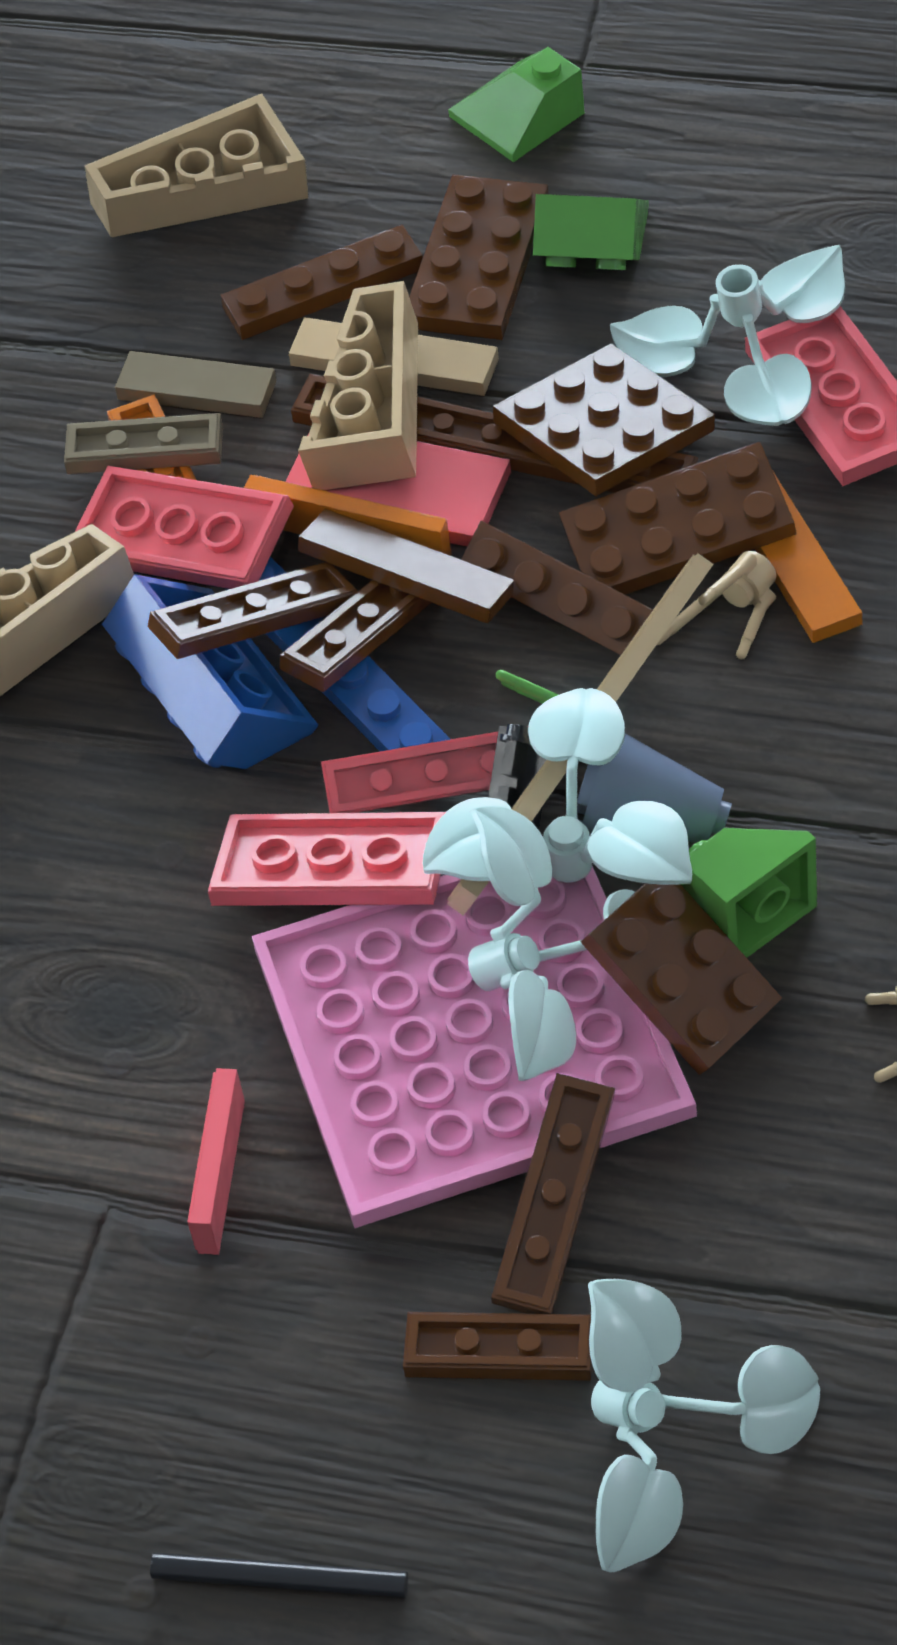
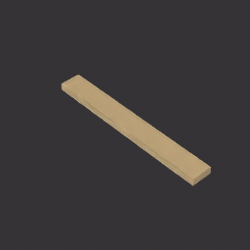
M699 553L696 556L692 555L597 690L606 693L615 702L619 699L711 569L713 563ZM546 760L511 810L520 813L532 821L565 775L568 760L557 762ZM461 879L447 900L449 902L447 904L464 916L489 881Z

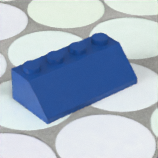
M134 574L102 625L116 642L115 648L118 653L131 662L141 676L142 685L156 695L168 711L167 717L170 722L184 732L194 746L193 751L202 762L215 768L228 766L247 769L311 735L315 731L318 723L251 638L176 659L147 627L151 611L215 594L212 589Z

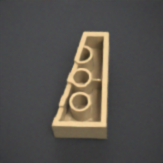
M263 94L85 165L90 203L110 237L308 198L305 159Z
M404 281L356 288L352 292L337 336L338 351L334 361L329 360L324 374L326 385L321 400H315L310 414L312 426L309 435L303 436L298 449L312 488L323 491L416 477L418 322Z
M93 524L30 554L31 563L20 569H0V696L106 618L132 579L134 573L124 546Z

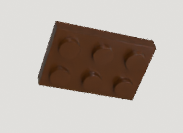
M645 883L580 941L698 1075L708 1070L782 999L778 992L681 884L657 885Z

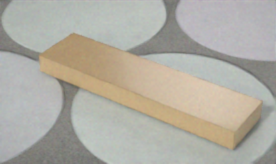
M304 317L289 351L291 366L326 371L329 360L334 361L338 351L337 336L342 323ZM418 335L417 386L485 396L499 360L498 348Z

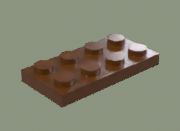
M452 174L409 296L418 322V330L503 340L533 249L536 194L549 195L547 184Z
M761 442L559 512L564 531L580 572L625 595L677 577L692 555L696 556L697 553L714 564L797 534L794 520Z

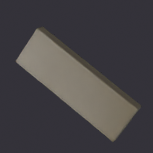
M129 351L115 390L118 400L134 402L155 394L160 405L263 418L277 379L274 368Z
M212 413L67 424L64 455L67 474L105 472L107 466L137 470L221 464L223 437L221 414Z

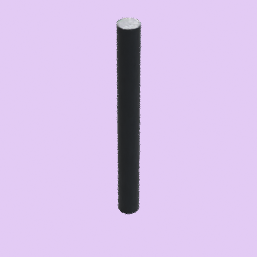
M153 1553L150 1565L152 1579L406 1598L408 1591V1572L167 1553Z

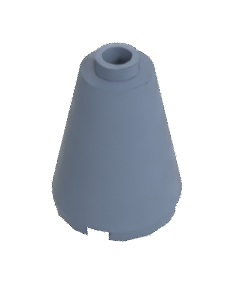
M625 733L623 745L612 761L604 765H587L577 799V813L585 815L584 820L579 821L587 827L589 835H591L599 819L604 818L612 822L614 814L621 806L636 801H653L664 804L677 812L686 827L688 842L697 843L701 840L707 841L710 839L711 833L717 834L725 828L732 803L722 800L724 789Z

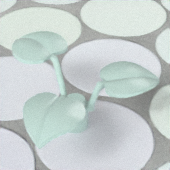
M835 245L803 254L776 266L764 275L762 280H759L756 272L746 265H732L723 269L716 278L717 294L710 296L711 307L704 326H702L700 318L693 311L682 306L655 308L632 319L610 324L611 335L617 348L658 376L669 377L686 372L694 365L696 357L694 348H703L707 345L719 311H721L723 318L736 327H745L755 365H747L736 369L728 377L724 386V398L729 410L738 418L750 423L779 426L782 423L787 424L797 419L808 406L812 390L810 374L803 362L791 354L776 355L764 362L754 322L762 311V304L772 315H778L783 311L789 320L796 323H810L822 320L833 314L840 307L845 294L842 250L840 245Z
M579 688L553 697L537 708L531 717L528 728L531 746L539 756L546 760L556 762L568 760L566 768V816L553 820L543 835L551 857L552 877L560 882H576L589 874L592 863H594L598 869L606 874L624 880L657 885L690 884L692 882V867L687 830L681 817L672 808L653 801L630 802L621 806L616 811L612 822L604 818L599 819L590 836L587 827L578 820V762L590 765L607 764L619 753L624 742L625 725L622 713L616 702L609 695L597 689ZM483 797L463 801L449 809L439 819L429 834L423 854L422 864L424 873L445 874L470 881H490L481 852L479 831L469 811L481 806H500L511 809L510 806L500 799Z
M481 806L469 811V813H471L479 831L481 852L487 874L495 891L504 901L521 907L502 926L491 930L492 941L472 948L468 957V966L474 982L481 989L492 991L501 987L503 989L509 988V1014L518 1080L525 1081L565 1064L573 1055L576 1046V1028L568 1002L560 992L548 989V980L545 976H538L533 971L538 967L539 962L587 949L580 942L582 940L539 951L536 943L530 937L521 936L517 933L511 934L540 904L541 895L538 888L548 885L552 879L551 857L540 831L525 816L505 807ZM623 889L610 894L603 908L604 920L635 892Z
M601 1279L588 1283L591 1301L590 1357L595 1374L599 1378L592 1393L591 1406L594 1415L599 1421L619 1427L616 1434L617 1439L628 1442L642 1458L641 1460L632 1455L618 1457L606 1471L599 1489L596 1509L598 1557L602 1570L617 1572L659 1553L675 1536L682 1518L683 1498L679 1481L671 1472L655 1469L657 1456L637 1435L638 1432H646L657 1426L664 1417L665 1408L727 1415L742 1414L740 1436L744 1445L759 1453H780L797 1444L811 1427L819 1406L820 1386L817 1374L799 1352L789 1347L769 1345L752 1353L741 1369L738 1379V1393L742 1402L729 1403L661 1394L659 1389L650 1382L659 1380L661 1373L658 1365L672 1359L680 1347L681 1322L676 1307L662 1292L646 1284L624 1279Z

